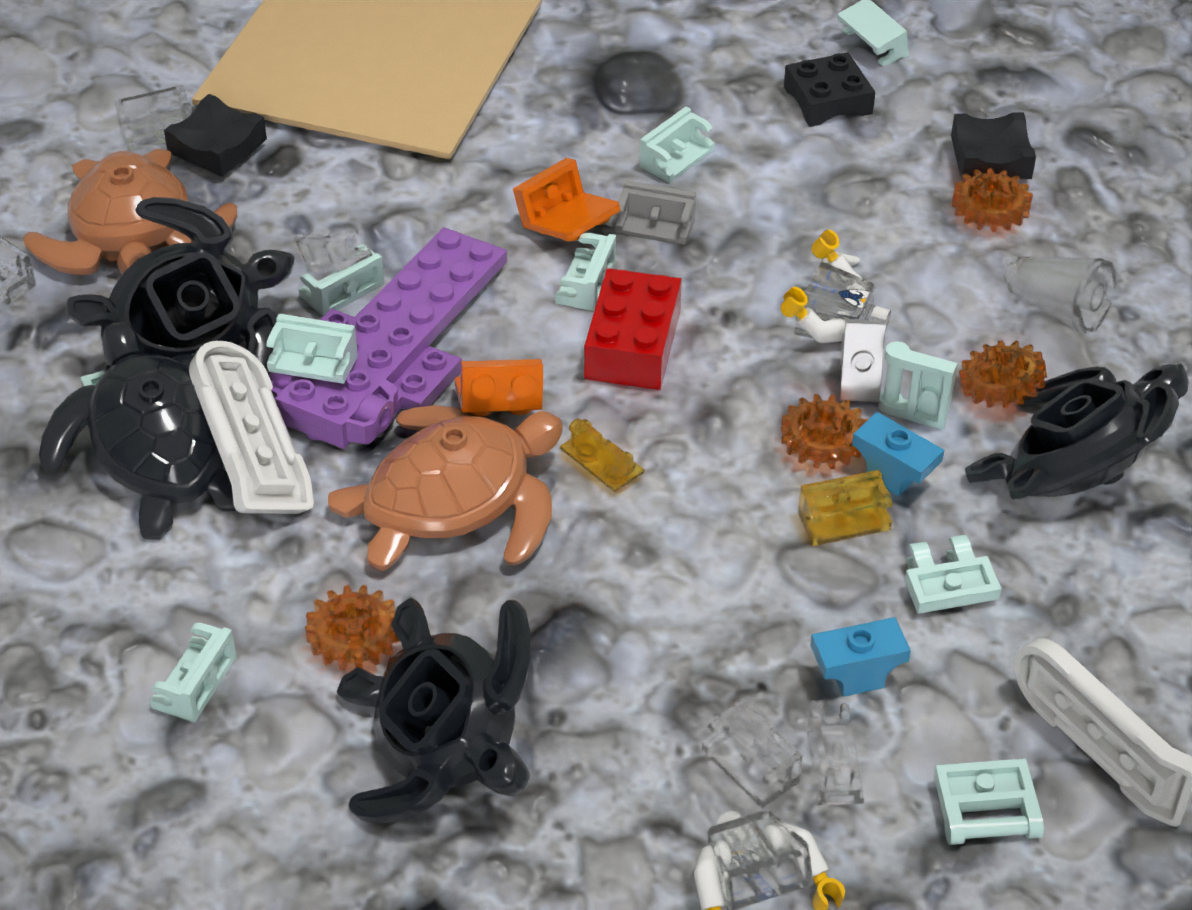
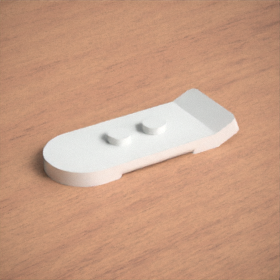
M211 341L202 345L190 363L189 374L230 479L236 511L240 513L300 514L313 508L314 500L310 475L302 456L297 454L271 391L273 388L272 382L263 364L251 352L231 342Z
M1037 638L1020 648L1014 657V672L1023 695L1033 709L1051 726H1057L1107 772L1120 785L1121 792L1144 814L1170 826H1179L1192 798V756L1172 748L1057 643L1049 639Z

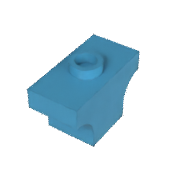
M876 412L853 434L852 445L861 452L866 461L865 477L897 496H900L913 482L920 484L943 461L945 451L879 412Z
M896 617L811 635L810 646L824 679H835L843 697L885 688L887 675L895 667L909 662L911 650Z

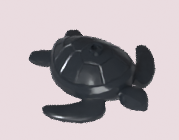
M151 197L141 200L135 208L138 216L179 231L192 240L191 243H178L162 247L138 259L123 273L114 286L109 298L94 294L77 295L68 298L67 316L84 327L101 326V339L103 338L105 328L112 322H126L139 337L145 353L162 355L169 358L183 354H196L202 345L211 341H226L240 345L245 340L246 350L258 358L270 376L271 372H268L267 362L274 348L267 347L266 344L277 322L276 318L278 315L270 307L258 308V290L272 288L286 280L293 269L294 255L279 250H263L253 254L248 262L243 264L237 258L227 253L233 240L232 229L218 214L205 206L177 198ZM107 364L105 366L104 373L111 368L110 365Z
M112 322L105 328L102 338L106 364L110 365L111 368L104 373L96 385H87L79 388L68 395L54 410L41 439L39 458L42 468L51 474L58 471L62 467L77 436L88 425L92 447L103 469L115 481L129 490L142 495L139 508V528L144 539L160 540L172 529L173 515L171 502H192L205 491L219 510L236 511L230 479L227 472L221 468L223 461L197 397L194 384H192L189 366L196 354L177 355L173 358L157 354H147L139 337L126 322Z
M1182 364L1159 366L1143 375L1133 384L1127 380L1116 382V378L1108 368L1095 366L1077 369L1031 387L1018 397V406L1047 404L1033 414L1031 425L1019 439L1010 455L994 453L967 466L965 472L968 482L1005 479L1009 494L1015 500L1027 496L1057 497L1076 494L1101 484L1109 485L1119 481L1124 476V471L1145 453L1150 443L1162 437L1172 425L1179 406L1178 399L1183 397L1188 391L1189 379Z
M413 598L407 599L397 607L391 622V627L402 643L403 649L395 656L389 658L383 676H376L363 668L357 667L342 677L337 689L338 695L352 704L375 707L374 732L379 751L394 770L406 777L405 780L392 786L360 792L352 796L349 801L350 812L361 821L381 824L407 820L440 802L450 788L459 787L476 780L498 794L517 796L525 789L530 779V772L526 764L509 745L515 725V705L522 695L530 665V627L524 607L516 600H506L501 606L497 651L494 657L493 654L468 636L457 633H440L431 636L422 606Z

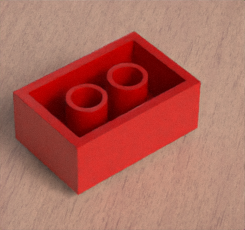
M611 268L606 269L584 345V379L661 390L680 316L682 278Z

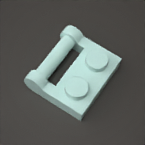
M895 341L889 343L886 346L885 360L888 363L885 388L880 394L879 410L887 415L944 430L948 421L958 363L912 351L903 342ZM903 369L913 371L908 400L903 399L900 394Z
M1026 758L935 765L933 777L945 822V835L948 845L964 844L965 839L1023 834H1025L1027 839L1043 837V818ZM1020 808L1022 816L963 820L961 813Z

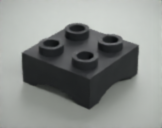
M849 52L785 65L784 89L798 102L809 127L821 125L825 121L843 114H857L860 116L873 114L875 90Z
M211 94L206 95L200 101L197 108L188 118L179 123L171 124L164 130L166 147L172 155L221 177L226 175L267 140L263 116L256 113L245 114L238 112Z
M1013 112L994 119L976 118L966 113L954 114L951 139L961 181L1032 179L1036 154L1029 142L1024 112Z

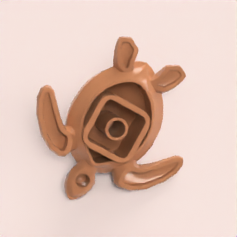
M155 149L142 156L129 151H118L107 155L101 161L83 159L72 165L73 172L80 182L72 192L68 202V221L72 233L78 240L73 242L61 241L38 232H28L23 237L26 249L40 262L59 272L74 275H91L98 272L103 258L108 261H117L119 271L123 275L138 259L159 248L178 243H191L192 240L186 235L164 225L143 219L135 211L137 204L141 200L151 197L177 198L188 201L184 185L168 170L172 159L171 152ZM226 203L215 210L214 213L221 216L229 227L232 228L237 219V206L233 203Z
M436 405L411 408L400 412L396 421L405 429L417 430L419 432L404 440L384 458L376 468L368 484L338 489L330 492L328 495L330 511L345 518L364 513L365 519L380 527L378 533L367 546L369 565L380 571L387 570L400 559L408 546L410 536L449 538L465 535L489 524L509 507H512L516 511L515 520L504 551V560L507 565L517 566L529 559L541 544L552 518V498L547 485L540 479L526 473L527 459L549 452L562 435L563 423L555 415L546 411H539L526 418L513 431L507 425L493 421L486 416L462 412L461 408Z

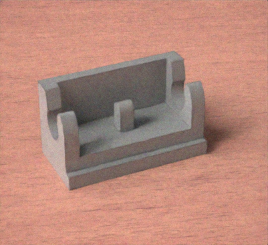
M625 180L624 188L618 201L620 214L615 225V233L686 245L695 222L696 192Z

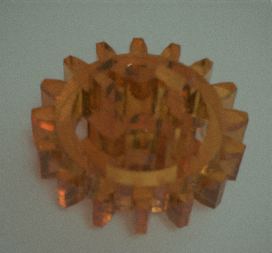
M988 168L987 174H983L976 169L973 171V177L963 174L961 182L956 181L952 207H956V216L965 215L964 223L966 225L975 222L978 230H981L984 226H990L991 231L996 232L997 227L1002 226L1005 230L1009 231L1011 230L1012 223L1021 226L1023 218L1029 217L1033 194L1028 192V184H1019V176L1010 178L1005 170L1000 172V174H994L992 168Z
M1003 340L998 341L997 345L994 346L984 344V351L981 353L971 351V360H962V370H959L964 395L966 397L972 396L973 403L975 404L985 400L987 408H991L996 402L1001 403L1003 408H1008L1009 403L1012 402L1020 405L1024 404L1023 397L1027 395L1035 398L1037 396L1036 388H1044V378H1047L1046 363L1043 360L1042 352H1034L1033 345L1031 344L1020 348L1019 341L1016 340L1010 346H1005Z
M814 394L812 402H808L805 398L801 397L799 398L798 407L789 405L787 415L782 416L781 444H787L786 453L788 455L799 453V463L802 464L808 459L812 460L813 467L816 469L820 467L821 463H827L830 469H835L837 461H841L844 465L848 466L851 462V456L857 458L862 456L861 452L852 445L853 434L868 420L861 418V408L850 410V400L846 399L841 403L835 402V395L832 394L828 397V400H822L819 394Z
M345 585L343 594L340 595L329 590L327 591L328 601L324 602L316 599L314 601L315 612H307L306 638L307 643L311 645L313 656L322 654L323 664L326 666L334 660L338 661L339 670L341 671L346 669L348 663H354L356 668H363V662L367 660L376 666L380 664L379 654L391 656L393 654L392 643L400 642L391 627V622L395 615V602L393 599L384 601L383 591L381 590L369 595L367 585H362L358 592H352L350 586Z

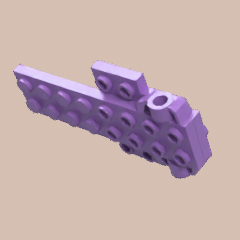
M443 227L355 317L331 308L320 320L354 325L358 357L344 384L271 372L269 376L273 385L271 391L285 425L305 433L312 440H322L345 449L350 442L370 444L380 433H383L388 428L401 408L408 410L415 407L430 406L461 372L462 358L429 345L506 264L507 250Z

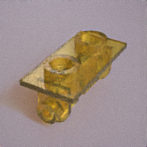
M577 418L571 422L569 426L571 439L562 444L560 449L613 492L618 491L645 472L641 466L633 461V455L630 452H624L609 439L606 440L602 437V434L592 427L589 420Z

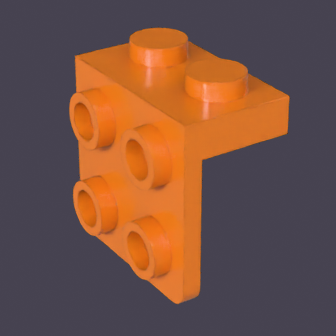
M570 158L559 161L513 188L523 228L539 232L542 235L560 238L567 242L578 240L581 234L596 225L608 222L611 216L620 211L618 201L584 193L576 160Z
M542 360L461 361V376L455 378V389L462 412H470L477 416H487L492 411H508L514 415H526L531 413L532 410H542Z

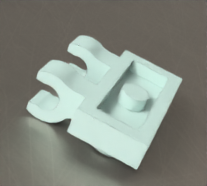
M966 534L949 538L953 549L946 551L949 563L935 565L926 541L909 544L912 557H907L906 559L909 570H906L904 581L917 614L993 601L1000 598L1002 589L988 556L975 558Z

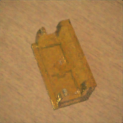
M880 470L801 485L798 515L812 546L891 530L892 521L886 508L893 507V504L882 480Z

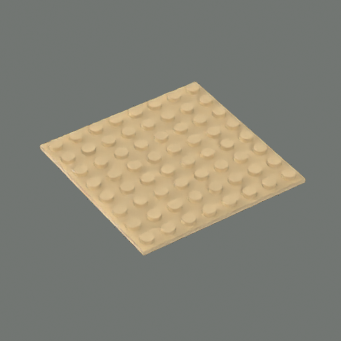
M263 0L193 96L192 105L198 106L206 95L211 94L238 112L245 114L256 113L263 116L264 120L274 123H282L451 160L539 9L542 0Z

